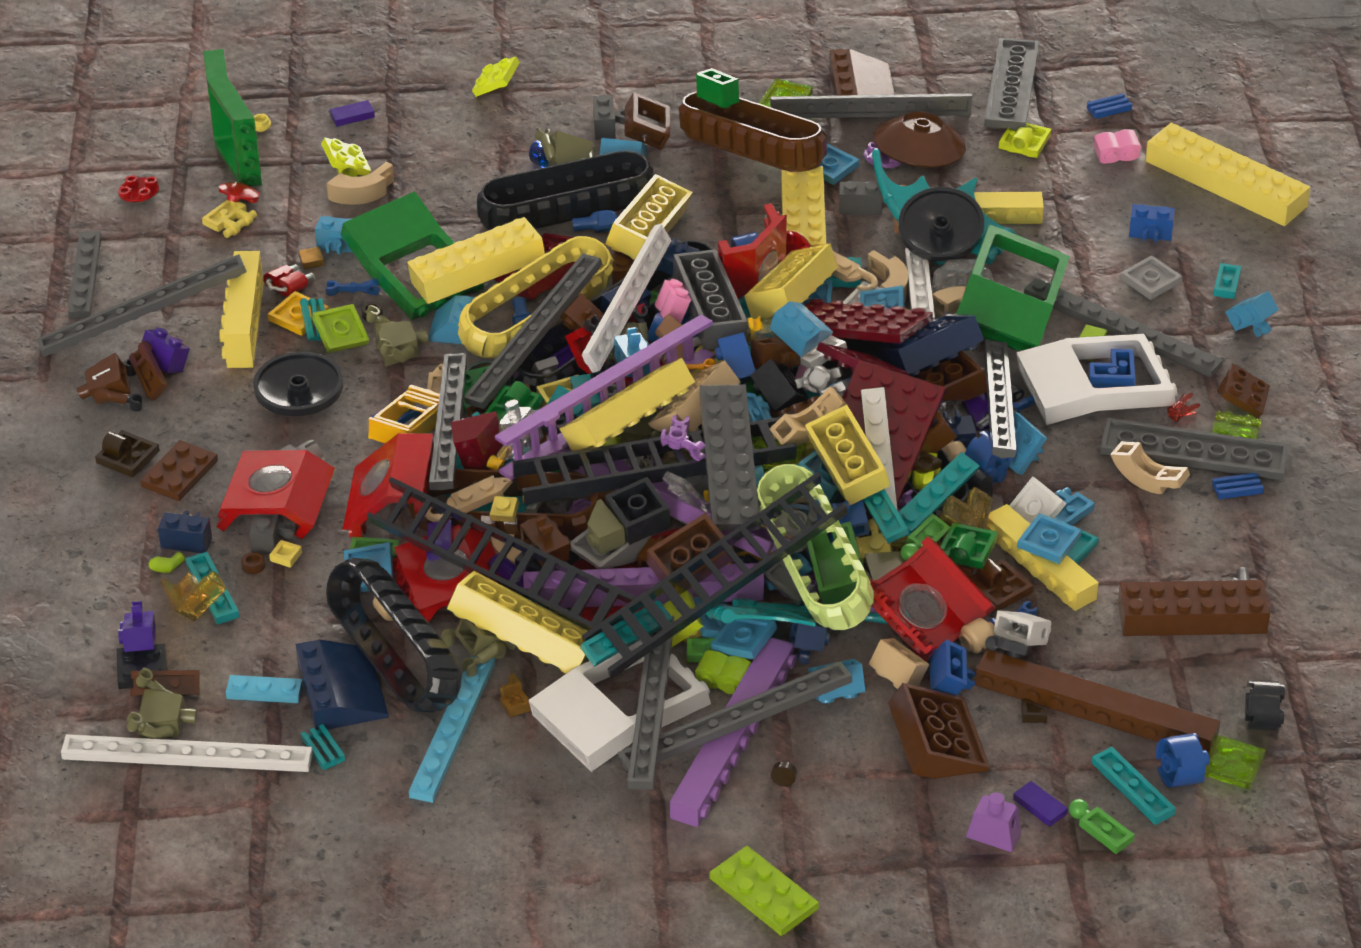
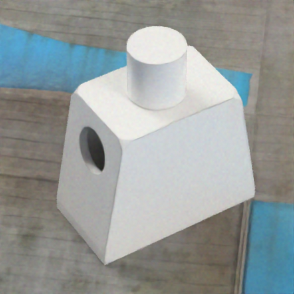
M997 611L993 631L997 636L1028 646L1046 645L1052 623L1050 620L1028 613ZM1013 623H1018L1019 625L1016 630L1013 629Z

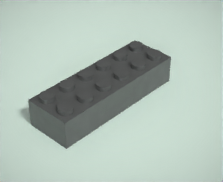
M717 250L673 254V277L682 282L685 290L689 292L688 295L691 298V302L687 311L691 320L699 315H703L713 321V325L697 334L703 349H714L718 347L717 339L744 332L747 342L748 321Z

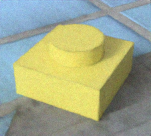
M495 496L490 512L491 521L514 522L519 506L518 498Z
M280 540L270 553V561L291 568L302 554V547Z

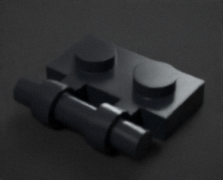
M997 635L989 636L985 641V645L989 650L1002 648L1008 651V656L1019 659L1032 655L1034 645L1028 646Z

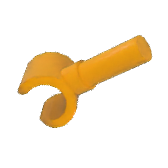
M708 358L703 363L686 364L688 370H704L716 365L714 359Z

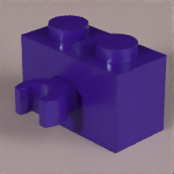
M157 327L154 330H145L142 341H147L152 346L151 352L159 368L166 373L183 372L190 348L184 345L181 339L169 335L166 329Z
M142 601L132 602V613H125L124 621L120 622V629L118 630L119 644H124V652L153 650L156 639L154 611L143 612Z

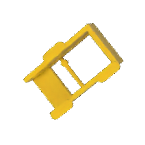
M410 385L405 393L376 414L374 418H369L368 438L386 443L398 433L429 434L436 428L440 394ZM416 402L419 404L429 406L430 408L428 410H425L414 405ZM409 409L423 413L409 425L397 422L398 418Z

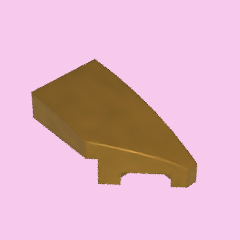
M514 673L510 674L509 682L500 687V703L509 718L531 711L529 699L522 691L520 680Z

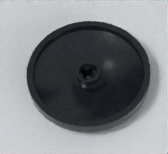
M934 187L923 190L912 196L904 204L899 215V234L902 242L913 254L929 261L947 262L964 257L976 248L984 233V216L981 207L970 195L955 188Z
M313 352L286 353L270 359L258 369L253 381L254 393L257 401L265 409L284 416L310 415L328 408L337 401L343 390V375L340 367L332 359Z

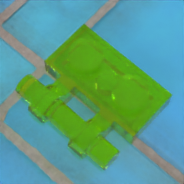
M1232 411L1216 412L1215 420L1224 422L1214 421L1211 433L1258 439L1259 429L1251 428V426L1260 428L1262 419L1253 418V415L1246 414V416L1236 415Z

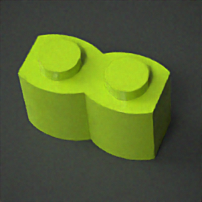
M708 650L705 651L696 668L695 676L699 682H705L708 688H719L727 694H733L751 662L742 657H728L721 652Z

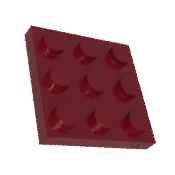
M822 342L818 343L816 349L824 354L823 358L833 362L838 360L837 364L845 368L852 367V372L855 371L858 361L861 360L908 376L910 374L867 353Z

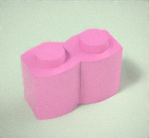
M1121 130L1116 133L1104 132L1094 136V150L1100 163H1114L1119 160L1132 161L1140 157L1141 145L1134 130Z
M665 279L655 302V307L661 311L660 315L663 318L669 314L681 324L691 302V298L688 295L689 292L685 290L682 282L676 279H671L670 281Z

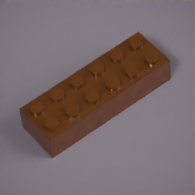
M1264 580L1120 582L1118 607L1123 636L1267 634L1270 610Z

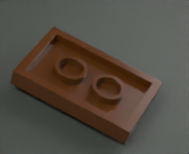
M179 440L141 479V487L180 501L218 462V455Z

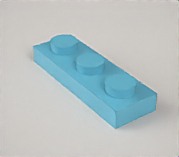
M230 675L226 689V699L299 703L303 681L302 679Z

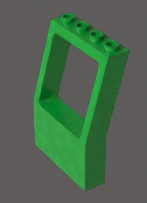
M224 49L203 51L215 147L238 183L249 186L262 185L255 118L227 77Z
M415 191L343 223L340 235L361 265L373 279L379 281V286L411 320L417 317L422 318L430 311L439 309L456 295L466 296L472 292L477 293L484 287V283L427 304L423 297L420 299L415 298L386 268V264L426 246L432 245L436 249H441L455 243L442 230Z
M989 224L956 314L975 315L982 336L985 339L1006 342L1008 348L1018 352L1038 347L1053 309L1070 256ZM991 246H996L1053 269L1054 273L1044 301L981 276Z

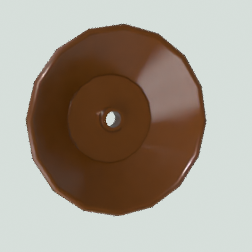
M911 112L880 123L874 131V143L883 154L895 161L911 166L928 168L948 166L960 160L966 152L965 140L961 135L937 116L926 112Z

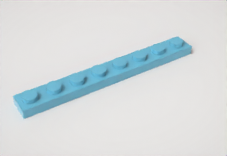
M495 658L490 659L483 665L481 663L478 664L477 674L472 677L467 676V671L463 672L458 696L451 705L447 706L409 789V798L434 802L494 669Z

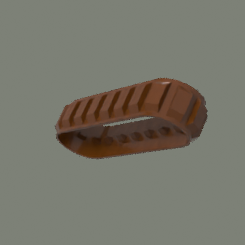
M697 92L685 96L683 103L679 106L680 128L688 138L790 172L809 171L819 167L827 155L826 133L822 131L818 123L742 98H739V102L732 104L729 108H720L714 103L706 102L704 99L697 97Z
M456 469L454 489L443 491L430 490L429 485L427 495L434 498L438 495L453 494L491 476H494V478L506 477L500 474L499 470ZM544 472L548 484L564 482L561 472ZM569 473L571 480L587 478L584 474ZM537 474L512 479V484L503 493L504 496L522 497V488L540 486ZM604 491L591 493L589 497L577 498L592 502L589 507L581 512L546 515L551 521H555L563 536L566 535L569 540H573L588 529V521L597 500L601 499L606 505ZM407 503L412 520H414L417 515L414 512V503ZM431 509V513L437 514V512H434V509ZM470 511L466 513L507 534H514L515 538H521L520 524L544 514L517 512L514 522L491 521V511ZM424 517L419 528L427 531L428 523H432V521ZM453 517L449 519L453 526L464 525L463 522Z

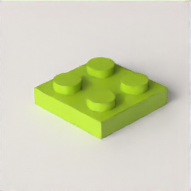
M354 304L314 312L312 315L327 353L367 345L369 342L368 335Z

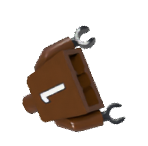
M116 352L85 371L86 384L77 387L78 395L82 400L92 396L97 404L115 402L125 405L130 403L131 410L140 411L142 409V397L140 394L136 393L130 397L128 396L131 394L128 376H135L136 372L130 360L127 359L123 363Z

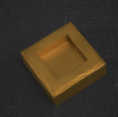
M320 247L299 250L303 269L324 265Z

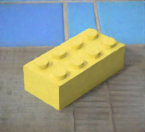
M847 405L805 425L810 442L844 500L849 502V506L891 486L885 467Z

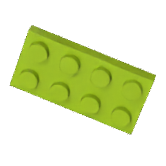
M745 846L710 871V879L780 936L786 934L819 909V902L749 846Z

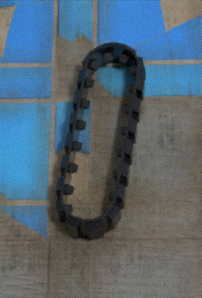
M617 151L498 177L488 181L478 193L477 214L481 223L488 230L523 217L526 218L534 229L569 222L573 218L590 217L596 211L626 209L653 178V168L648 160L637 152Z
M364 558L346 559L335 566L327 581L326 597L328 606L397 698L407 708L416 712L434 713L435 711H442L445 707L451 705L457 698L461 688L462 674L460 664L387 570L380 566L378 562ZM362 581L422 656L427 668V684L425 689L365 614L360 601Z

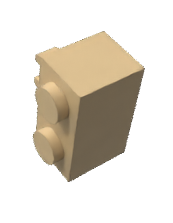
M895 638L881 639L869 662V665L875 669L879 676L889 679L897 689L902 683L919 686L929 666L926 661Z

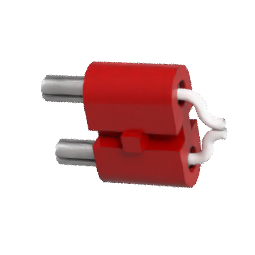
M296 264L291 267L283 265L265 273L263 281L267 289L277 290L279 294L287 297L294 291L298 292L307 288L308 282L314 280L315 276L313 273L302 274L299 272V266Z

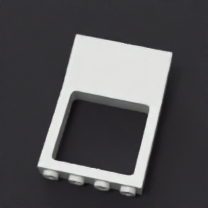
M1144 334L1067 338L1017 352L1018 369L1046 425L1096 411L1175 406V396H1178L1176 385L1170 382L1167 369H1163L1160 356L1155 355L1153 343L1151 341L1148 342ZM1111 349H1133L1134 356L1141 358L1155 385L1094 388L1079 360L1110 358Z
M638 641L628 648L633 651L642 645V642ZM619 653L595 667L590 661L575 667L529 699L532 715L591 772L633 743L636 714L626 716L593 685L610 677L607 668L622 658ZM674 654L670 656L668 676L685 692L665 700L661 728L711 704L709 698L710 690L706 683L703 681L699 682L693 672L688 667L684 668ZM644 657L639 659L637 662H635L628 668L643 662Z

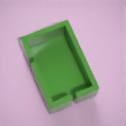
M851 521L842 523L841 526L863 566ZM825 529L808 541L807 545L823 604H835L849 597L856 588L857 582H852L850 574L854 571L852 564L844 565L841 560L846 554L844 549H835L834 545L830 543ZM831 532L835 541L837 535L835 532Z

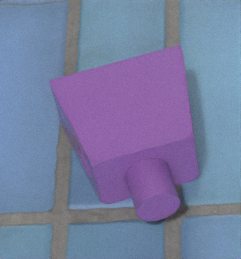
M995 792L990 794V796L985 795L974 812L966 838L1012 852L1021 836L1018 807L1005 802L1004 796L1001 793Z

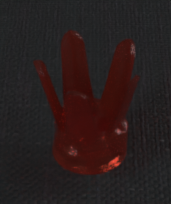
M1189 393L1185 397L1183 394L1175 404L1168 406V417L1178 422L1184 416L1197 413L1191 411L1199 408V403L1188 407L1185 405L1192 398L1193 393Z

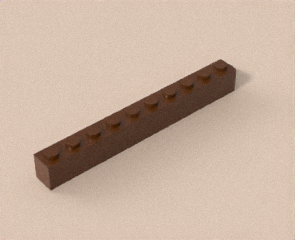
M988 649L976 668V686L1017 699L1031 700L1034 704L1158 742L1160 739L1196 733L1202 749L1206 750L1210 757L1218 739L1220 720Z

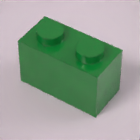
M712 68L696 74L697 97L704 99L706 102L714 103L720 108H729L732 104L739 102L737 78Z

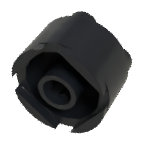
M1248 680L1247 687L1251 688L1250 693H1246L1245 721H1250V723L1246 725V729L1277 731L1278 727L1284 724V710H1280V703L1285 697V685H1280L1279 681Z

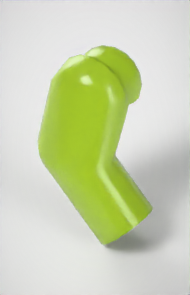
M180 552L175 553L170 558L154 557L149 561V568L156 572L170 573L185 561V557Z

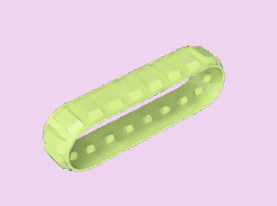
M783 464L765 473L759 481L757 488L759 512L811 477L813 473L795 464ZM820 484L809 491L810 495L819 501L820 507L827 515L833 511ZM772 518V519H771V522L774 524V521H775L777 518H775V519ZM838 520L828 527L826 531L827 533H836L837 538L833 542L835 549L843 548L846 553L841 558L843 564H852L854 568L850 578L852 582H857L849 597L835 604L818 603L817 601L820 598L817 592L809 593L806 588L811 583L809 576L801 577L798 572L803 566L801 560H792L791 556L788 555L783 561L814 620L824 628L846 630L857 626L869 614L874 600V590ZM784 527L777 528L783 536L787 533ZM769 531L777 549L782 547L778 540Z

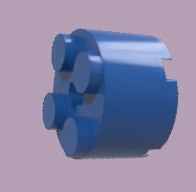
M982 431L980 432L982 434L980 438L974 437L965 451V455L976 462L982 471L990 475L993 483H1001L1006 478V470L1010 462L1015 458H999L996 455H992L990 432Z
M1196 733L1167 737L1158 741L1155 754L1156 759L1161 761V767H1157L1165 786L1180 787L1204 782L1205 766L1209 765V754L1206 750L1202 749Z

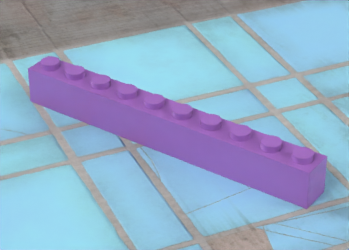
M749 563L745 565L748 569H750L757 563ZM727 564L719 569L729 583L743 574L736 564ZM650 567L582 570L635 597L640 596L660 582V579ZM553 571L538 596L549 601L566 573L563 571ZM539 572L523 573L524 589H530ZM763 573L722 602L733 601V598L764 600ZM713 574L699 582L709 596L723 588ZM575 578L559 606L562 608H572L586 583ZM692 587L688 589L692 597H699ZM596 588L586 607H600L607 593ZM664 593L653 600L654 602L659 600L662 604L669 601ZM617 599L613 606H622L628 603Z
M770 637L750 664L725 708L778 687L780 684H784L787 679V672L789 669L794 668L797 656L794 655L792 643ZM759 721L703 744L670 800V819L699 827L703 818L706 819L708 817L712 802L718 800L722 785L727 784L731 769L737 767L742 750L746 751L748 748L750 736L757 732Z

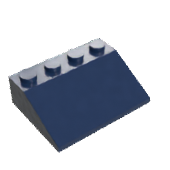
M947 314L933 320L902 343L885 342L872 349L883 361L910 373L909 376L912 377L921 373L920 369L926 366L927 368H932L939 365V360L957 357L959 355L958 352L963 349L968 351L978 346L977 343L983 341L984 338L975 315Z
M321 639L295 644L298 667L315 730H318L319 725L322 724L329 730L389 718L375 668L357 645Z

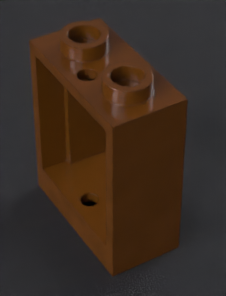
M633 92L625 105L624 136L662 150L670 137V106ZM638 114L657 121L658 126L638 118Z

